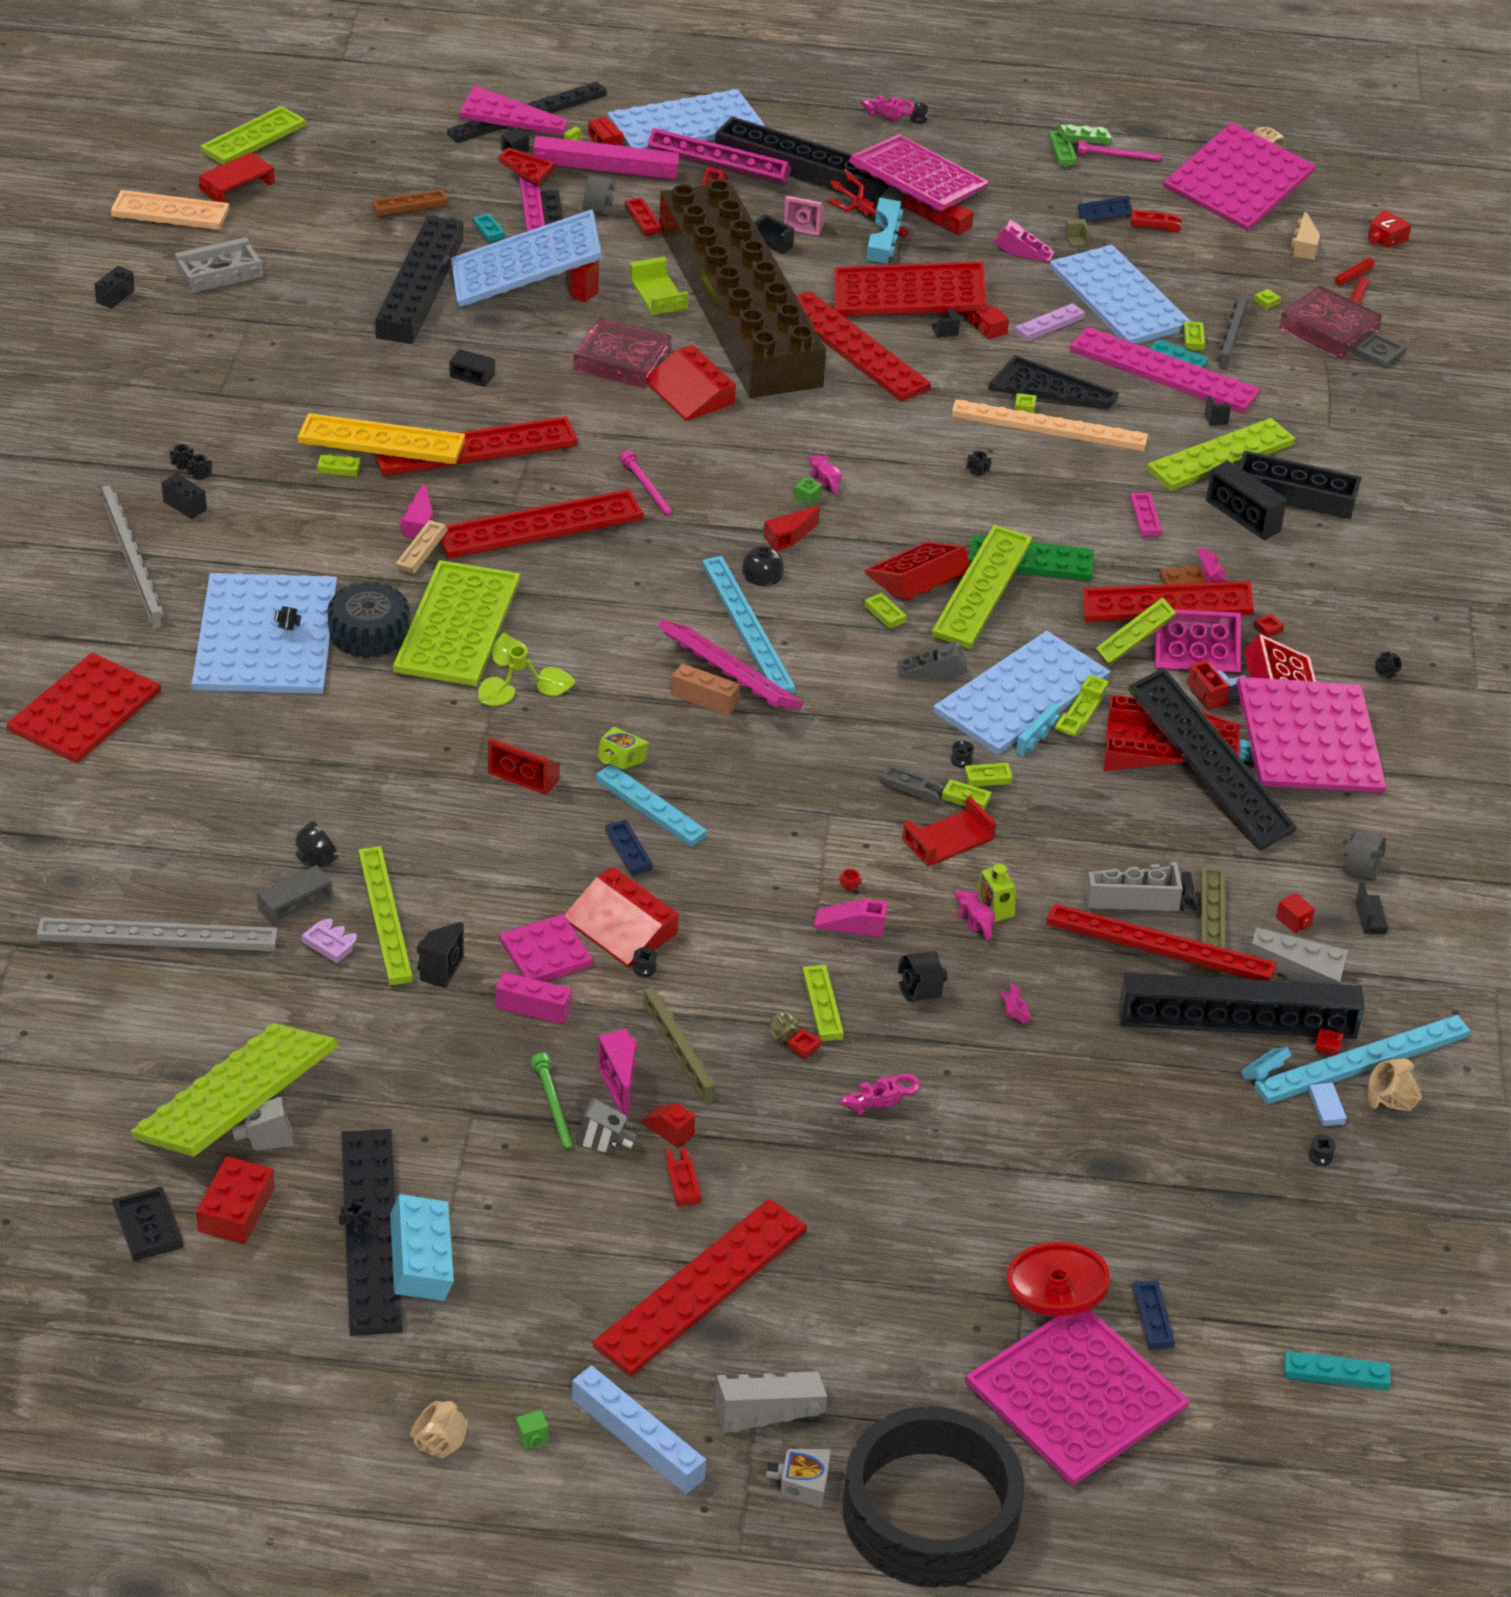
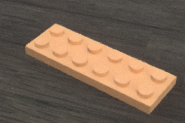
M121 190L111 208V216L121 219L128 218L138 221L145 220L156 223L220 230L230 208L229 203Z

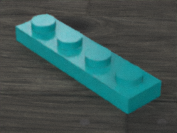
M1285 1351L1284 1378L1389 1390L1390 1363Z

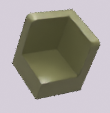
M1085 219L1067 220L1065 237L1070 247H1088L1091 231Z

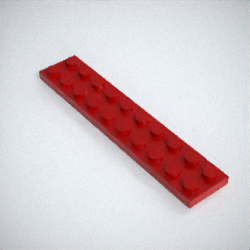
M811 291L796 296L821 341L897 400L902 402L931 388V382Z
M567 416L459 432L465 434V442L456 464L578 446V439ZM373 453L382 476L456 465Z
M628 489L446 525L448 531L439 543L447 559L643 520L644 513L631 490Z
M769 1198L593 1341V1348L628 1376L632 1377L807 1232V1225Z

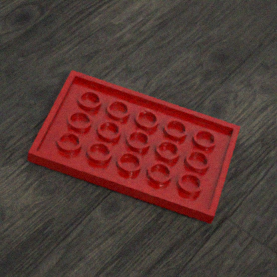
M90 653L6 723L7 731L77 764L160 693L161 684L95 653Z

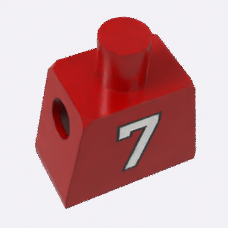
M1383 210L1371 221L1368 240L1371 244L1379 243L1386 248H1390L1409 240L1412 224Z

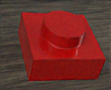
M1272 614L1256 619L1254 622V627L1266 637L1279 634L1284 629V625Z
M802 1028L788 1040L787 1048L802 1058L807 1059L821 1047L822 1040Z
M1320 1028L1315 1051L1332 1056L1338 1055L1343 1034Z

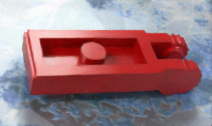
M1132 210L1131 226L1168 229L1170 232H1178L1182 229L1181 216L1162 212Z
M681 1148L680 1150L681 1161H674L672 1150H665L667 1172L676 1207L701 1204V1193L693 1162L689 1158L687 1148Z

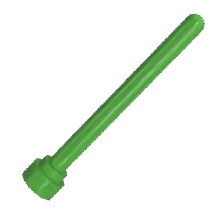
M538 1053L531 1058L530 1062L533 1071L541 1077L562 1145L565 1149H570L572 1147V1140L549 1073L552 1066L548 1054Z

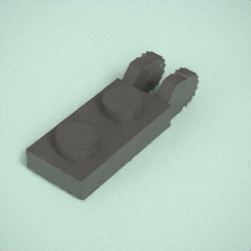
M892 764L887 766L880 777V784L922 797L928 803H936L939 800V795L942 794L945 788L942 783L931 780L929 777Z

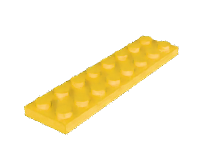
M308 413L298 435V443L436 461L446 464H456L465 442V434L310 413Z

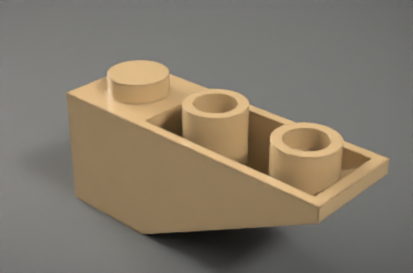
M1304 212L1303 218L1298 220L1291 248L1294 249L1293 256L1315 260L1320 234L1307 212Z

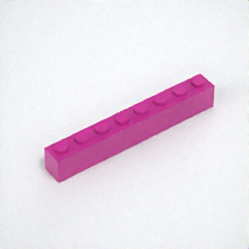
M652 128L647 144L651 150L679 153L680 159L782 185L787 184L791 171L787 161Z
M535 136L533 156L555 162V166L676 180L679 159V153L541 136Z

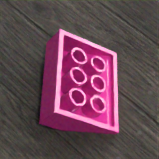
M1173 609L1176 612V616L1153 633L1155 669L1164 667L1166 670L1189 671L1190 665L1207 660L1217 671L1222 670L1223 673L1239 674L1241 672V613Z

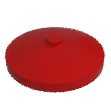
M1068 1242L1042 1243L1025 1249L1011 1261L1007 1270V1287L1012 1298L1019 1305L1032 1312L1047 1316L1076 1315L1094 1308L1105 1299L1110 1289V1269L1106 1261L1098 1253L1085 1246Z

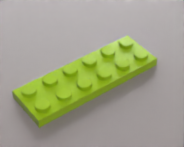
M280 106L200 145L202 153L223 165L306 126V120Z

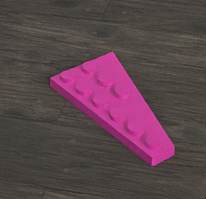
M475 85L460 111V119L563 135L568 126L567 119Z

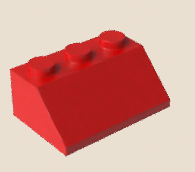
M492 738L488 740V774L544 795H548L560 780V763Z

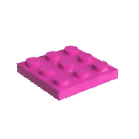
M564 914L499 934V941L523 977L544 982L593 966V958Z

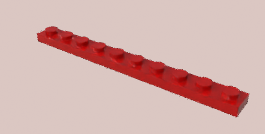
M1054 904L1047 917V925L1251 980L1271 981L1277 968V962L1059 904Z

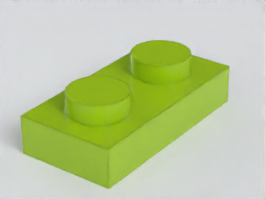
M1184 321L1185 349L1204 351L1203 323Z
M320 455L317 473L357 477L361 459L350 456Z
M882 593L870 597L864 602V607L889 629L906 622L907 615Z
M1008 763L965 766L964 769L968 785L974 787L1012 784L1013 777Z
M950 779L942 792V800L966 807L967 797L971 796L985 810L991 799L992 792Z

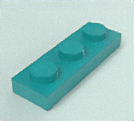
M1157 339L1149 348L1173 358L1181 359L1187 363L1198 365L1201 368H1205L1208 365L1209 358L1199 353L1188 351L1183 347L1169 344L1163 340Z

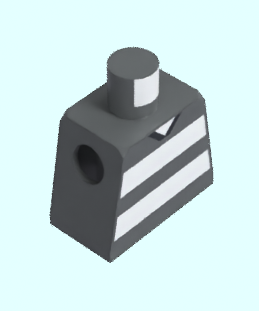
M592 1098L583 1115L575 1144L612 1155L618 1144L632 1149L637 1135L624 1130L627 1122L626 1115Z

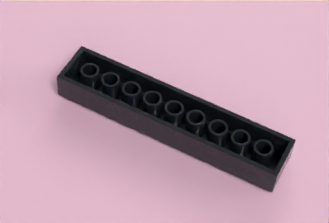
M733 116L715 132V144L787 161L791 167L789 176L801 178L804 181H810L819 186H826L835 190L830 180L841 182L842 187L858 196L860 187L853 181H848L846 169L865 185L864 199L876 202L889 187L884 180L872 177L865 170L857 169L854 164L849 162L853 154Z
M437 216L426 217L375 319L377 339L414 344L452 265L451 258L456 256L463 242V221Z
M1124 972L1119 1000L1120 1026L1305 1037H1318L1321 1028L1342 1033V1039H1357L1365 1004L1362 986Z

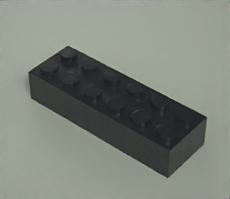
M1245 450L1238 466L1287 499V505L1336 515L1341 518L1351 519L1360 489L1361 476Z

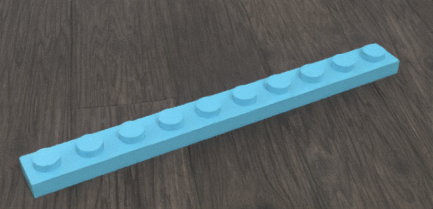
M719 556L702 560L704 571L761 674L789 693H795V685L723 557Z
M1458 1015L1256 1081L1254 1089L1266 1105L1307 1092L1309 1085L1334 1083L1372 1070L1383 1061L1405 1059L1468 1038L1471 1030Z

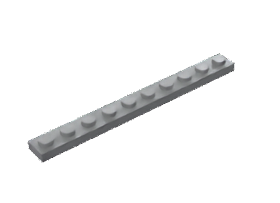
M110 485L103 486V504L152 628H161V618H164L162 606H158V597L156 593H153L152 581L147 580L148 572L146 567H143L141 554L137 555L138 547L136 542H133L131 529L127 530L128 522L126 517H123L122 506L118 505L117 494L112 492Z
M44 917L40 918L37 931L38 941L275 951L278 937V929L270 927Z

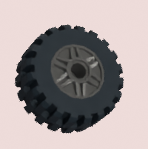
M380 582L351 584L350 587H344L339 593L337 592L328 604L330 639L338 649L341 648L342 652L346 654L351 653L354 657L363 656L364 658H370L371 656H376L378 658L382 657L383 654L389 655L393 653L394 650L401 648L410 628V608L406 597L396 588L392 589L387 584L381 585Z

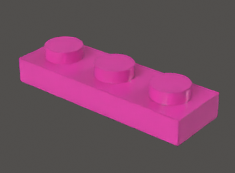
M1131 493L1130 502L1140 536L1149 538L1161 537L1162 529L1151 493Z

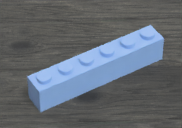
M592 1365L572 1380V1400L684 1494H688L705 1479L706 1459Z

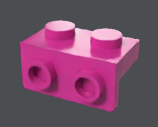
M1204 546L1197 552L1204 564L1200 568L1207 582H1228L1225 576L1226 571L1219 564V558L1215 552H1209Z

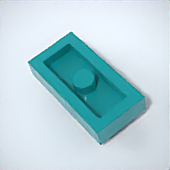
M490 213L473 217L474 226L488 243L505 239L504 230Z

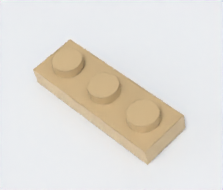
M429 520L395 563L397 568L415 574L448 531L446 524Z

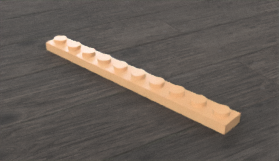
M955 400L951 415L954 418L1138 451H1145L1148 434L1139 431H1129L1100 424L1068 420L1061 417L1034 414L1022 410L1017 411L1005 407L989 406L966 400Z

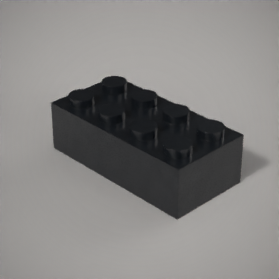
M1228 460L1211 469L1206 502L1264 541L1281 532L1287 499Z

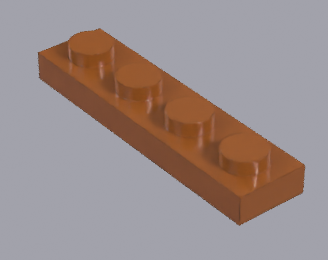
M443 189L372 200V207L377 216H387L389 214L405 213L414 210L420 211L426 208H439L448 205V198Z

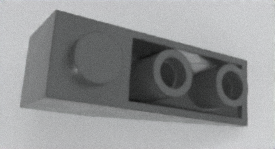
M957 641L898 661L899 678L950 679L967 673V658Z

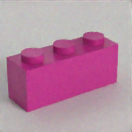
M503 972L496 986V1008L564 1025L572 1009V989Z

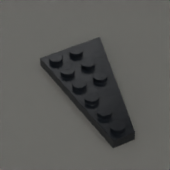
M1014 355L992 379L988 390L1035 395L1039 398L1109 409L1119 396V392Z

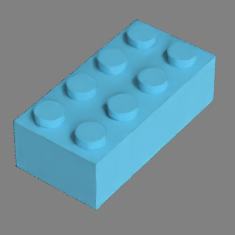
M399 1194L390 1213L394 1294L445 1301L454 1282L448 1202Z

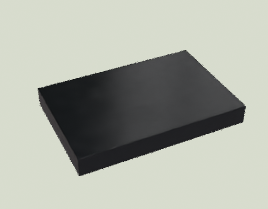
M162 1186L112 1200L133 1261L184 1248L181 1235Z

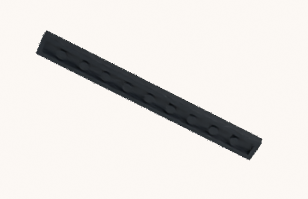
M592 82L582 87H576L553 96H547L544 99L532 101L526 105L548 113H554L607 95V89L598 82ZM471 120L470 122L448 128L447 135L454 142L459 143L509 126Z

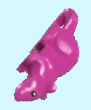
M877 95L878 100H861V104L869 112L870 117L878 114L890 121H896L903 115L908 116L914 111L913 102L900 100L895 97L885 100L883 95ZM903 104L908 105L910 108L906 110Z
M810 455L808 459L813 467L810 475L818 477L819 479H816V481L822 484V488H831L832 494L836 495L838 493V484L842 479L841 470L827 461L828 455L823 457L820 455Z
M956 890L955 897L961 905V909L957 910L960 917H967L966 925L974 932H983L986 942L992 939L991 927L995 923L994 910L981 903L977 898L978 891Z
M901 1074L898 1076L894 1075L893 1077L877 1079V1084L873 1086L863 1082L860 1084V1089L862 1090L860 1093H852L841 1099L840 1104L848 1109L856 1110L859 1115H863L865 1108H890L897 1105L904 1095H915L920 1089L919 1081L911 1074ZM898 1081H909L912 1087H904Z

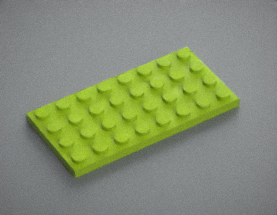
M439 560L393 664V672L478 686L519 585L520 573Z
M276 1023L271 1024L257 1037L248 1040L247 1044L241 1049L232 1052L225 1061L212 1067L211 1071L205 1076L196 1079L189 1088L177 1093L175 1098L169 1103L160 1106L150 1117L141 1120L138 1126L130 1131L132 1137L137 1141L195 1157L339 1046L337 1040L333 1037Z

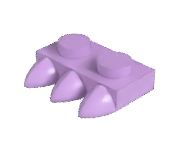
M332 919L319 921L301 935L304 944L335 963L340 962L353 951V945L357 938L356 933L343 936L344 926L330 929L333 923Z

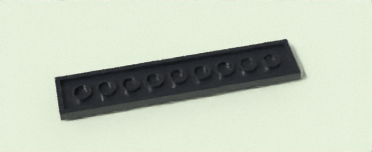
M1164 667L1129 685L1128 691L1259 851L1296 831L1297 826Z
M392 1129L341 1132L344 1206L350 1201L364 1202V1209H371L369 1227H364L359 1233L347 1232L345 1224L350 1336L402 1333L401 1295L394 1294L390 1213L396 1202Z

